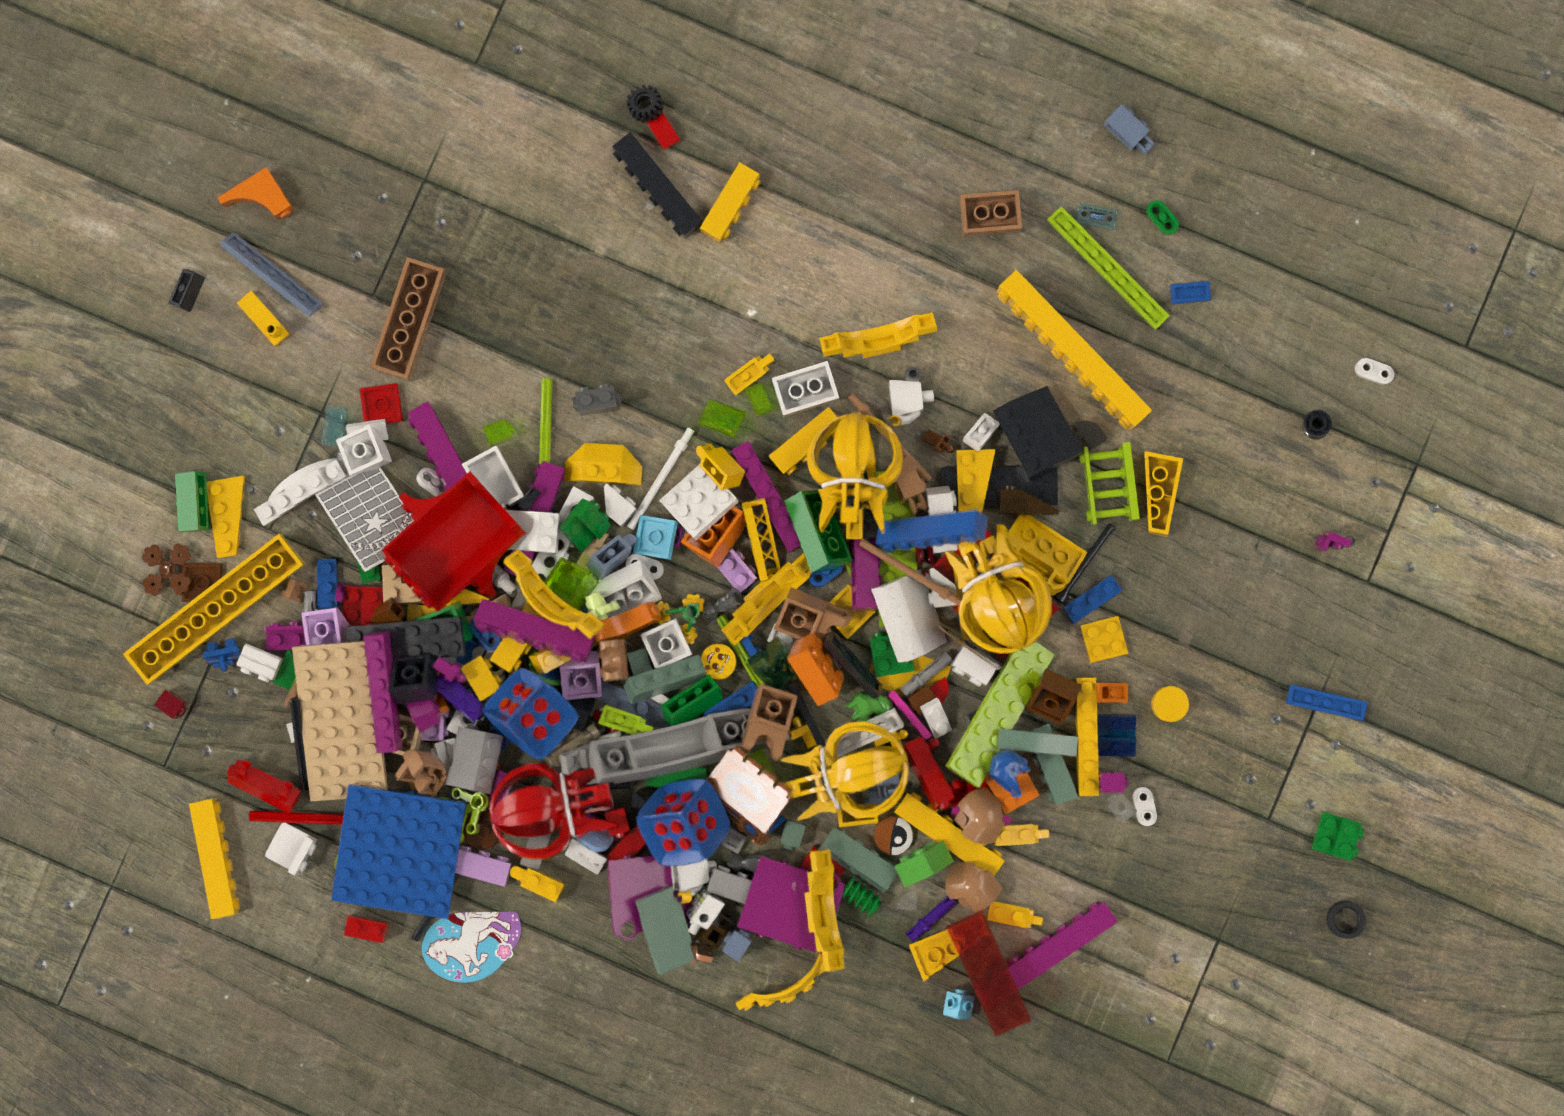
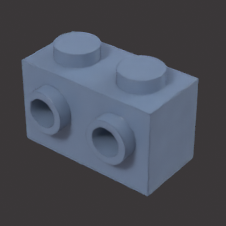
M735 928L734 931L729 930L723 940L725 945L722 951L739 962L752 941L750 933L742 928L739 930Z

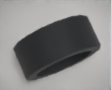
M1340 901L1334 903L1329 908L1326 915V923L1334 935L1343 939H1352L1363 932L1366 925V916L1359 905L1350 901ZM1349 908L1356 913L1357 924L1353 930L1342 931L1336 926L1335 915L1339 910Z

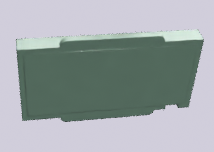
M672 886L665 887L635 900L651 957L659 975L694 960L690 946L692 940L688 932V926L682 906L673 896L674 889Z

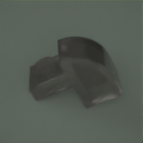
M1079 421L1072 426L1076 432L1073 434L1077 441L1081 439L1089 451L1108 438L1094 422Z

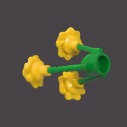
M688 594L687 599L684 598L682 600L683 607L669 609L668 603L663 604L662 601H659L656 604L662 619L658 621L659 624L663 625L666 621H670L669 615L681 613L682 617L689 621V624L679 626L687 644L693 645L698 635L695 633L696 629L692 626L695 624V618L704 609V599H700L699 594Z

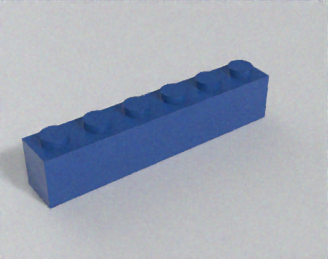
M977 510L885 521L884 534L881 533L878 526L876 544L886 552H894L899 549L911 550V548L916 547L925 549L927 546L942 547L943 544L958 545L960 542L975 543L977 540H985L988 517Z

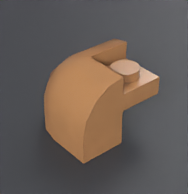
M412 749L406 751L402 755L405 761L395 774L397 780L413 782L419 794L435 796L447 779L444 764L432 753Z
M987 788L974 790L966 795L958 804L960 810L954 820L963 829L961 834L972 842L978 844L994 843L1005 823L1001 810L1003 806Z
M974 862L953 863L945 881L946 893L949 899H958L963 907H971L974 912L989 907L1003 889L989 870L983 871L976 867Z

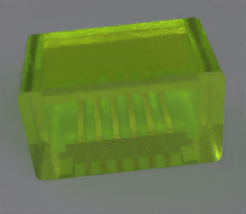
M761 382L745 389L757 418L773 412Z

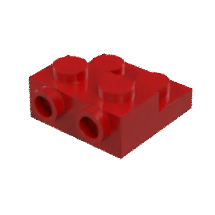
M345 586L343 616L349 625L374 624L371 617L375 608L383 603V588Z

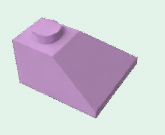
M338 607L301 613L306 645L347 642L345 627L350 625Z
M598 651L590 653L587 663L583 661L575 662L571 659L560 665L562 696L566 700L602 696Z

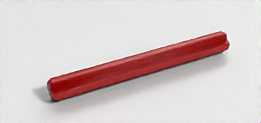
M274 811L249 812V821L342 825L344 814L299 812L288 814L286 812Z

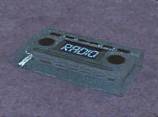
M1080 203L1076 221L1082 225L1114 230L1118 210Z

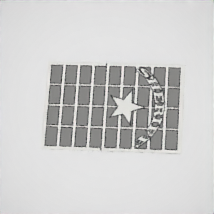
M381 468L349 476L315 494L364 572L385 561L384 558L386 556L381 549L413 522V519L410 517L412 514H408L401 507L403 502L398 498V493Z

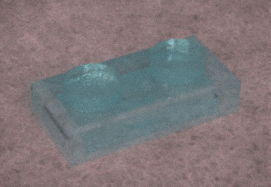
M326 407L322 445L338 447L336 440L344 436L346 408Z

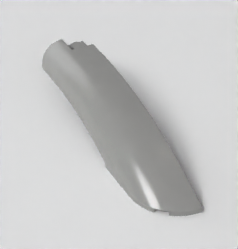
M751 708L709 714L696 720L645 733L593 741L589 746L590 768L594 769L598 784L608 782L618 784L720 762L729 749L733 750L736 746L741 748ZM787 733L786 741L790 739L789 733ZM757 741L749 752H744L748 754L768 746L764 742Z

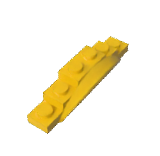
M933 312L922 315L916 314L906 319L871 329L836 332L829 336L820 337L819 340L824 357L842 353L843 358L862 354L863 358L899 351L901 350L900 345L919 341L920 335L937 332V325Z
M519 549L505 558L504 564L516 573V581L519 583L525 598L543 617L552 622L567 625L573 631L578 628L590 639L604 628L605 624L591 612L586 614L573 608L550 590L533 568V561Z
M801 554L792 564L787 562L777 573H770L767 576L768 580L761 581L743 598L745 603L732 614L734 618L721 630L733 645H736L742 638L748 636L787 598L791 587L797 589L809 579L812 573L807 564L805 554Z
M830 849L810 852L812 872H807L810 892H805L809 932H815L817 952H822L824 972L845 969L843 960L844 948L840 939L833 893L834 866L831 861Z
M818 955L813 968L795 984L766 995H757L752 991L736 1001V1006L739 1010L744 1008L746 1011L755 1005L754 1001L756 1000L760 1007L763 1005L768 1007L777 1000H780L781 1003L793 1001L797 998L795 994L800 991L805 993L812 989V984L815 983L814 977L824 972L823 955Z

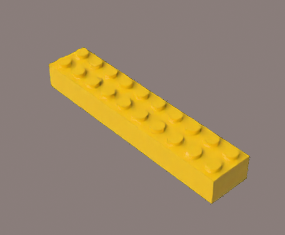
M1017 270L999 285L997 289L998 299L1003 304L1008 303L1012 308L1011 312L1017 318L1021 317L1025 321L1024 325L1029 331H1035L1038 335L1037 339L1044 346L1048 345L1052 349L1051 353L1056 359L1059 360L1061 358L1065 363L1064 367L1071 374L1074 372L1079 377L1077 380L1083 387L1086 388L1088 386L1092 391L1091 395L1098 402L1101 400L1106 405L1104 408L1110 415L1113 416L1115 414L1119 419L1118 423L1125 430L1128 428L1131 431L1152 411Z
M283 534L276 535L123 653V655L147 685L152 684L305 566V562Z

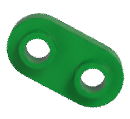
M1154 200L1149 203L1146 208L1148 218L1162 234H1174L1179 227L1177 218L1163 202ZM1157 208L1159 214H1154L1152 209ZM1165 223H1170L1171 229H1167Z

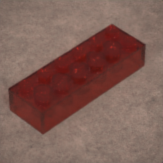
M981 910L947 925L946 928L995 1037L1032 1021L983 911Z

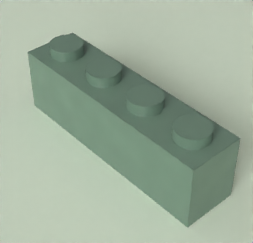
M696 655L629 677L625 682L624 689L630 703L633 704L696 683L704 678L706 670L700 656Z
M1050 724L1027 731L1053 734ZM1034 752L1032 759L1035 766H1039L1042 773L1039 776L1042 784H1047L1049 791L1046 794L1050 803L1054 802V805L1057 806L1077 798L1078 794L1062 755Z
M833 827L818 849L819 851L830 849L832 860L882 893L889 888L897 875L894 863L883 860L876 851L868 850L861 841L847 836V832L841 828Z

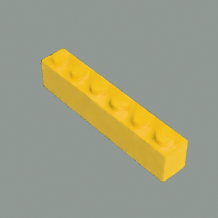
M1074 678V682L1081 685L1075 701V737H1078L1076 756L1078 796H1099L1096 678Z
M914 792L911 795L905 794L894 810V813L937 843L944 841L947 849L963 861L974 862L976 867L983 871L989 870L995 876L1004 863V860L1001 858L1003 854L994 848L990 851L985 847L986 844H978L967 839L961 834L963 829L953 825V819L947 815L941 817L937 814L938 809L934 811L930 803L927 806L921 803L922 798Z
M216 798L190 803L189 808L211 920L238 914L240 901L235 897L234 890L237 887L235 879H232L231 876L233 866L227 856L229 845L227 840H224L223 832H225V825L220 820V802H217Z

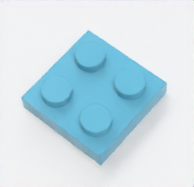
M640 515L633 553L671 560L678 521Z

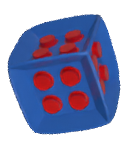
M520 668L510 675L483 708L485 716L502 734L518 745L525 753L536 759H543L549 755L571 731L579 718L576 710L557 690L540 676L524 668Z
M703 779L677 781L660 787L644 804L637 816L639 830L656 861L664 866L688 865L706 860L716 851L730 829V821L713 786Z

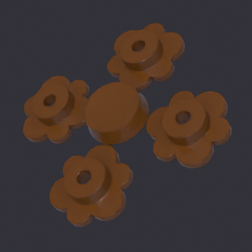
M179 543L175 544L173 550L169 552L170 556H172L170 561H164L163 563L161 558L163 551L159 550L158 545L153 544L150 547H146L142 560L148 563L150 567L160 565V575L149 574L148 578L142 581L145 592L157 596L164 587L162 577L171 578L170 588L174 589L176 595L188 592L191 579L186 577L184 573L175 574V565L183 566L185 561H189L191 558L188 547L182 546Z

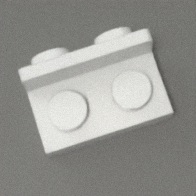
M576 838L572 839L565 853L567 857L595 874H599L607 861L606 856L589 850V847L586 845L582 846Z

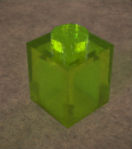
M505 419L483 426L491 447L513 439L512 434L515 433L511 422L507 423Z

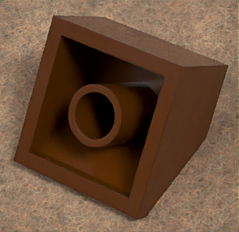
M1045 668L1026 709L1062 725L1077 699L1081 685Z

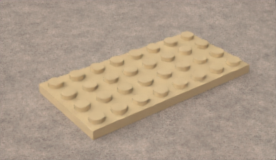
M364 641L292 647L298 699L300 700L302 712V734L310 801L346 799L349 784L388 790L384 753H377Z

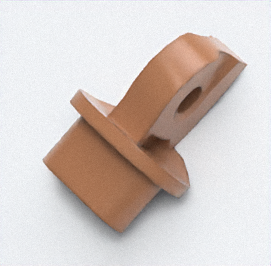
M697 944L695 946L690 945L694 956L691 964H694L696 960L712 963L713 956L710 952L697 950Z

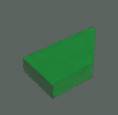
M287 650L273 683L290 690L296 675L292 651Z

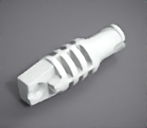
M496 564L492 583L496 587L502 588L510 597H515L519 593V588L510 580L509 575Z

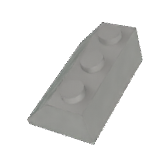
M458 726L446 784L491 794L503 736Z

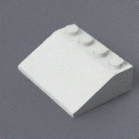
M921 569L916 570L917 572L923 575ZM904 575L871 589L898 663L911 661L947 642L944 632L936 627L940 620L936 609L933 608V604L929 605V590L927 586L908 575Z

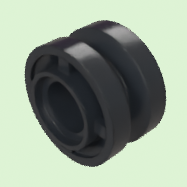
M1313 410L1306 415L1302 429L1304 434L1310 439L1319 440L1328 434L1332 421L1326 412ZM1319 421L1322 428H1314L1312 422Z

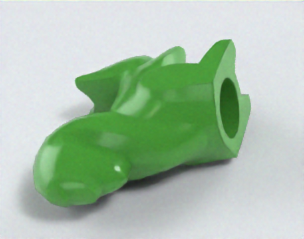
M859 692L846 703V707L855 710L851 717L853 720L859 718L856 722L870 720L869 717L873 713L878 716L893 709V702L887 696L880 695L873 699L869 694Z

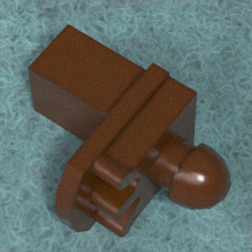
M928 429L922 439L935 447L934 451L942 453L943 449L947 453L955 451L954 445L947 443L950 437L946 434H943L941 437Z

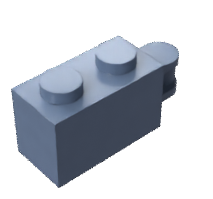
M1121 104L1104 123V126L1130 151L1136 147L1143 155H1146L1155 146L1154 142L1147 136L1150 131L1148 125L1143 120H1138L1134 116V112L1127 106L1124 107ZM1142 140L1146 142L1144 146L1140 144Z
M627 534L623 538L617 535L590 556L587 567L599 580H602L627 560L631 550L634 548L636 537L632 534Z

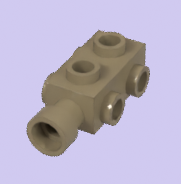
M593 724L584 728L583 732L572 729L558 746L544 758L545 762L549 767L553 765L559 767L561 765V754L577 748L578 745L583 746L587 745L590 741H595L600 737L599 731Z

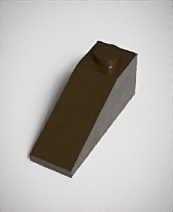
M1004 486V489L999 491V514L1059 515L1058 509L1022 490H1016V486Z

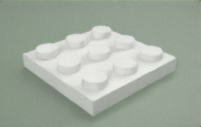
M699 465L659 500L695 540L739 502L728 489L722 491Z

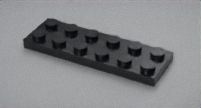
M941 467V486H949L950 490L954 491L956 506L953 507H958L957 467ZM1023 467L991 468L984 506H999V491L1004 489V486H1016V490H1022L1050 506H1058L1057 468L1034 481L1028 477Z
M462 616L345 627L347 642L364 641V636L369 632L389 631L392 660L394 658L430 653L433 659L440 656L447 658L466 655Z

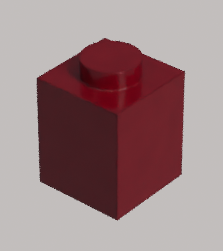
M165 689L154 706L170 718L177 719L186 713L188 702L171 690Z

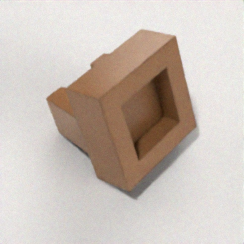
M286 579L285 583L288 586L286 591L282 590L281 594L285 598L302 603L304 598L303 592H306L308 585L293 579Z

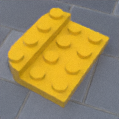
M1018 515L1008 531L1014 550L1023 558L1020 561L1023 564L1022 567H1028L1040 573L1049 586L1050 595H1056L1068 585L1087 554L1085 550L1031 515Z

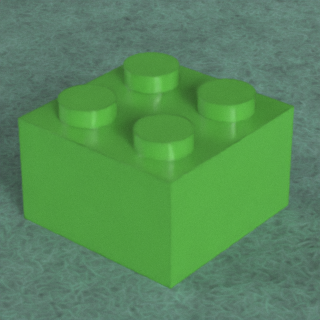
M932 841L924 845L923 848L919 847L911 851L910 854L900 858L901 862L894 867L904 886L907 887L936 874L954 861L944 841L938 843Z

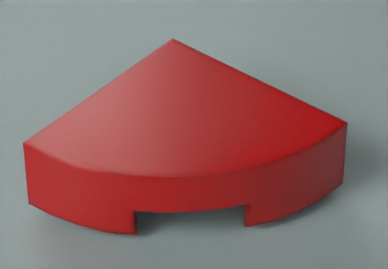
M945 677L929 688L934 696L939 699L940 703L946 699L949 690Z

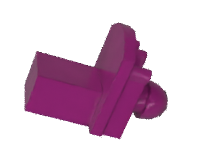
M440 656L433 665L436 670L445 675L446 680L448 679L452 682L454 679H457L461 683L466 681V675L459 672L463 666L458 662L451 664Z

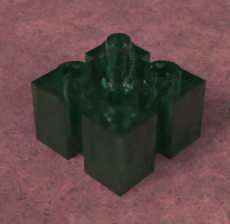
M777 636L765 645L767 649L763 653L758 651L747 661L753 672L767 686L783 690L788 686L786 682L791 678L796 680L798 675L787 660L791 650Z

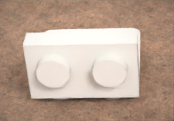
M282 823L265 856L289 869L288 872L295 876L303 873L307 866L306 860L309 855L312 856L317 847L315 843L318 839L288 823Z

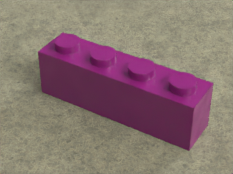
M850 539L852 611H876L878 606L871 589L881 585L882 579L878 572L881 559L859 546L862 539ZM876 539L866 540L874 546L880 547L876 544Z

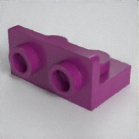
M1323 532L1316 539V551H1327L1328 547L1336 550L1349 548L1352 540L1333 532Z
M289 622V626H281V623H269V627H264V631H266V651L292 650L294 646L306 645L304 627L301 626V622Z

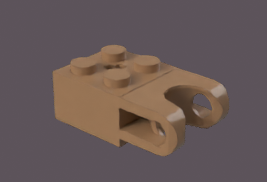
M791 587L774 630L796 639H801L814 632L817 638L819 637L824 642L826 634L832 631L830 626L845 627L850 623L852 616L846 609Z
M626 640L599 641L600 647H597L598 658L602 659L600 676L603 678V681L627 680L630 677Z
M760 684L754 694L740 749L749 752L755 742L761 741L769 747V759L778 761L784 749L797 695Z

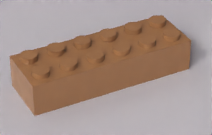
M406 258L370 366L374 371L411 382L447 274L443 268Z

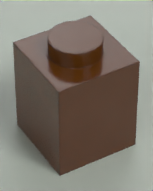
M391 597L375 608L371 620L374 623L401 621L405 609Z
M925 685L907 698L909 700L907 705L913 713L917 711L920 715L922 713L920 706L936 697L929 687Z

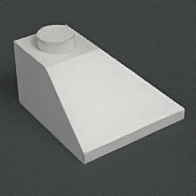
M370 424L336 440L349 476L372 471L392 462L386 444Z

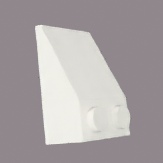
M506 510L526 532L508 550L519 549L520 551L558 554L561 514Z

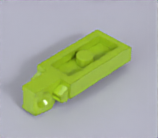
M607 705L604 706L598 722L600 725L629 735L654 731V727L645 725L647 720L642 719V717Z

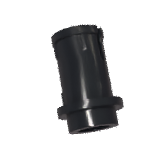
M530 486L522 500L519 499L518 506L525 511L532 509V504L541 492Z

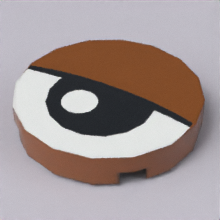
M888 816L876 825L874 841L882 852L888 855H898L910 847L913 832L910 825L904 819L898 816Z

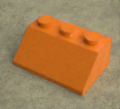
M733 507L697 540L687 532L681 543L701 559L718 568L747 526L744 512Z

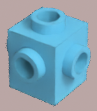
M956 989L955 992L947 991L943 1015L956 1019L970 1020L974 996L968 995L967 991L962 989Z

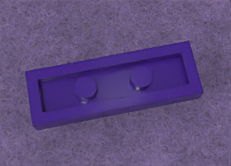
M441 672L439 673L435 691L475 724L484 714L483 708L485 705L456 680L452 682L448 679L446 680L445 675Z

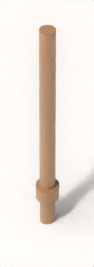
M854 393L848 397L857 407V411L860 414L875 417L870 411L871 408L866 403L863 404ZM873 425L882 434V436L890 443V441L884 435V433L878 427ZM901 445L903 458L909 456L911 461L915 462L918 468L917 473L926 483L930 481L932 477Z
M862 539L859 546L935 591L942 599H948L960 606L962 599L950 592L949 588L938 585L868 541Z

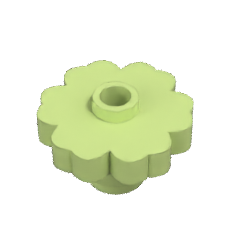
M600 592L585 597L588 611L599 620L609 618V614L620 609L617 601L607 604Z

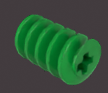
M852 876L844 886L842 899L849 896L848 903L856 901L854 908L862 906L860 912L863 913L867 910V918H869L877 911L884 900L879 902V895L872 897L873 890L866 893L867 886L865 885L860 888L861 881L859 880L854 883L855 877Z

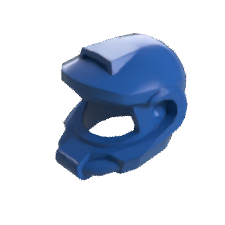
M1001 750L992 758L989 776L1002 788L1010 792L1012 797L1019 798L1022 796V792L1016 777L1019 773H1029L1031 769L1027 765V760L1012 750Z

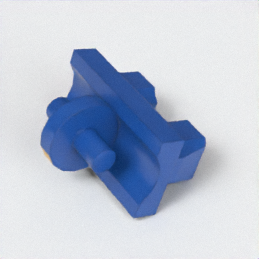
M234 638L226 639L224 641L225 648L219 649L217 642L207 643L206 652H203V658L206 659L207 664H213L214 668L221 667L222 672L228 671V665H233V660L239 659L241 655V650L238 648Z

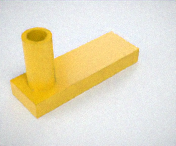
M250 291L237 302L240 308L275 347L290 335L253 291Z

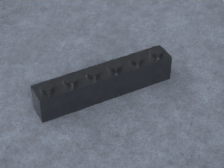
M631 132L612 146L614 150L613 156L619 163L622 161L626 165L624 169L630 177L635 176L638 180L637 186L642 192H648L650 202L654 207L657 205L662 210L660 214L667 222L670 220L673 223L674 227L672 229L679 237L682 235L686 239L701 227L703 221Z

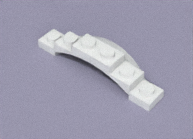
M343 458L326 459L310 464L282 481L272 492L268 501L254 509L262 525L266 526L311 496L349 477Z

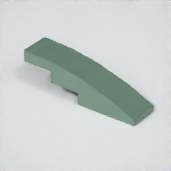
M999 729L998 749L1077 756L1078 737L1007 729Z

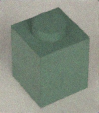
M646 648L627 653L634 676L653 670Z
M787 820L780 843L784 844L783 848L793 851L795 847L799 848L806 825Z

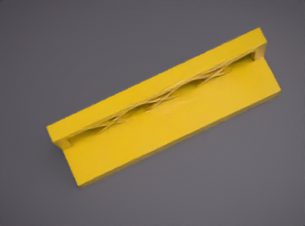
M765 498L742 503L757 574L760 581L768 580V574L776 573L780 570V564ZM762 504L763 511L758 517L753 514L752 506ZM759 522L767 526L763 535L757 532L756 527ZM764 539L771 544L767 553L761 550L760 546ZM769 557L774 560L776 567L766 569L764 562Z

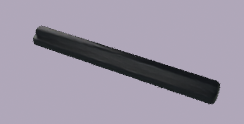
M291 698L289 703L300 787L302 791H308L301 705L298 698Z

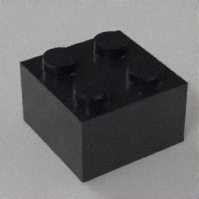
M430 653L393 659L388 692L397 704L434 699L438 670L433 667L436 662Z

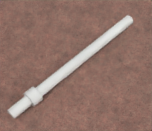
M687 428L682 438L677 440L674 445V451L627 527L632 530L635 529L640 515H643L681 452L686 450L687 443L694 433L692 429Z

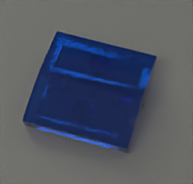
M1097 714L1098 756L1135 757L1136 715Z

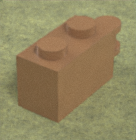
M908 456L903 459L901 474L892 486L901 504L908 503L913 514H917L919 510L927 509V504L923 498L926 492V483L923 478L919 477L915 462L911 461Z

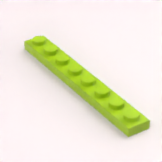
M1062 206L1047 219V222L1154 330L1170 316Z

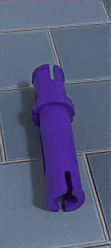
M947 895L922 919L919 918L918 922L905 934L914 943L924 932H928L930 927L954 907L957 902L954 899H949Z

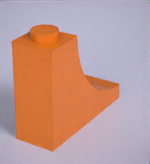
M267 167L217 197L225 208L241 202L262 205L269 209L277 219L287 218L291 215V211L294 210Z
M645 602L624 613L600 620L605 625L595 635V639L597 642L626 639L662 620L660 610L654 602Z

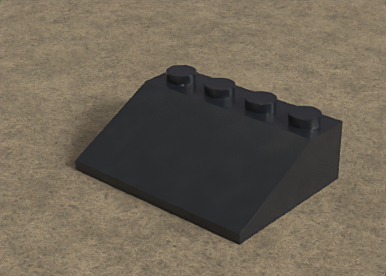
M1048 386L1011 400L993 410L1026 474L1032 481L1084 453Z

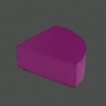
M346 583L337 584L336 602L345 601Z

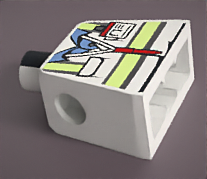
M705 887L696 894L687 911V916L691 920L688 924V932L696 935L700 927L708 929L724 906V902L717 894L708 892Z

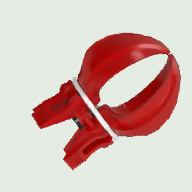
M542 763L526 764L516 768L500 781L492 795L490 819L494 833L503 846L519 857L529 860H547L557 856L567 847L571 836L575 838L577 835V838L581 839L584 835L591 832H606L618 829L614 823L586 816L614 810L612 794H610L608 783L582 788L596 777L594 769L591 768L574 771L569 775H564L563 773L559 775L553 768ZM540 775L548 778L556 789L555 791L550 787L531 786L517 790L498 802L500 796L508 787L529 776ZM591 792L594 793V796H587V795H586L587 793H591ZM591 805H598V808H589ZM562 827L559 838L552 845L532 849L520 847L507 841L498 831L499 829L506 834L517 837H538L554 833Z

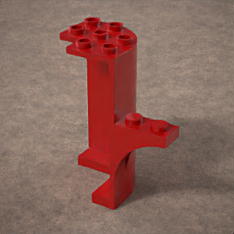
M471 471L446 492L433 498L416 499L403 492L398 498L403 502L401 507L408 514L412 513L410 517L413 519V522L381 549L386 556L384 560L390 567L395 566L393 571L398 577L402 578L404 576L405 578L402 580L409 588L414 587L412 592L419 599L423 597L421 601L429 609L433 607L437 612L470 583L474 587L478 585L476 589L482 596L487 595L491 600L497 596L492 584L493 572L502 555L526 534L520 525Z

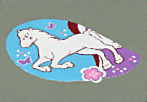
M516 911L462 912L451 914L448 919L441 918L428 929L422 942L423 958L434 973L447 980L468 983L484 979L494 973L507 960V957L511 958L513 956L512 950L521 935L519 916Z

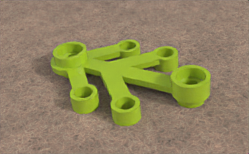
M456 787L452 790V797L470 802L465 808L462 832L467 815L472 812L470 823L466 826V831L468 834L475 835L480 830L478 820L481 812L487 809L489 798L483 792H477L472 795L465 792L463 788ZM463 833L461 834V841H460V843H462V842L464 841V834H463Z

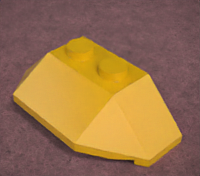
M584 443L565 461L566 472L564 481L641 486L642 465L624 445Z

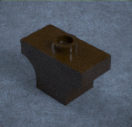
M720 911L708 929L700 928L693 942L710 952L714 947L718 949L728 934L727 928L731 921L730 916Z

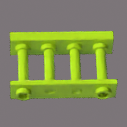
M1125 442L1120 444L1118 450L1088 453V447H1083L1084 453L1079 455L1080 464H1084L1089 510H1086L1087 522L1090 521L1091 526L1097 524L1096 519L1116 516L1129 517V521L1139 520L1131 443ZM1112 458L1122 459L1123 467H1120L1118 470L1091 472L1090 461ZM1121 477L1125 481V486L1122 489L1093 492L1092 480ZM1120 496L1127 498V506L1125 508L1095 511L1094 499Z

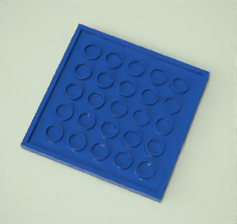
M349 784L331 901L448 919L466 802Z

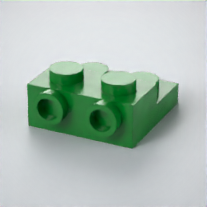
M583 498L559 527V530L581 552L585 551L594 538L600 540L611 526L608 522L610 517L603 511L598 510L600 506L593 500L589 502Z
M884 632L873 634V638L869 640L875 677L914 671L912 660L898 663L888 635L885 636Z
M1322 811L1311 849L1352 861V858H1356L1358 855L1359 847H1356L1358 839L1361 840L1364 835L1362 823Z

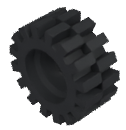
M642 85V89L637 86V91L632 90V96L628 94V100L626 101L631 116L638 122L641 120L642 123H645V120L648 123L651 122V118L656 120V115L660 116L662 114L660 110L664 108L659 92L650 85H648V88H646V85ZM645 99L652 100L649 107L644 109L638 107L641 101Z

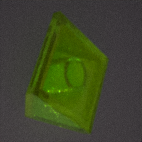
M709 399L698 421V426L735 441L746 412Z

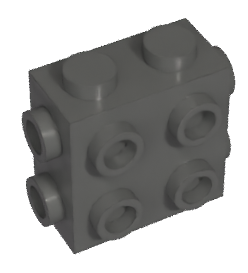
M610 384L599 385V389H591V387L579 388V392H575L576 397L572 398L573 407L581 416L619 410V405H622L619 391H616L614 386L611 387Z

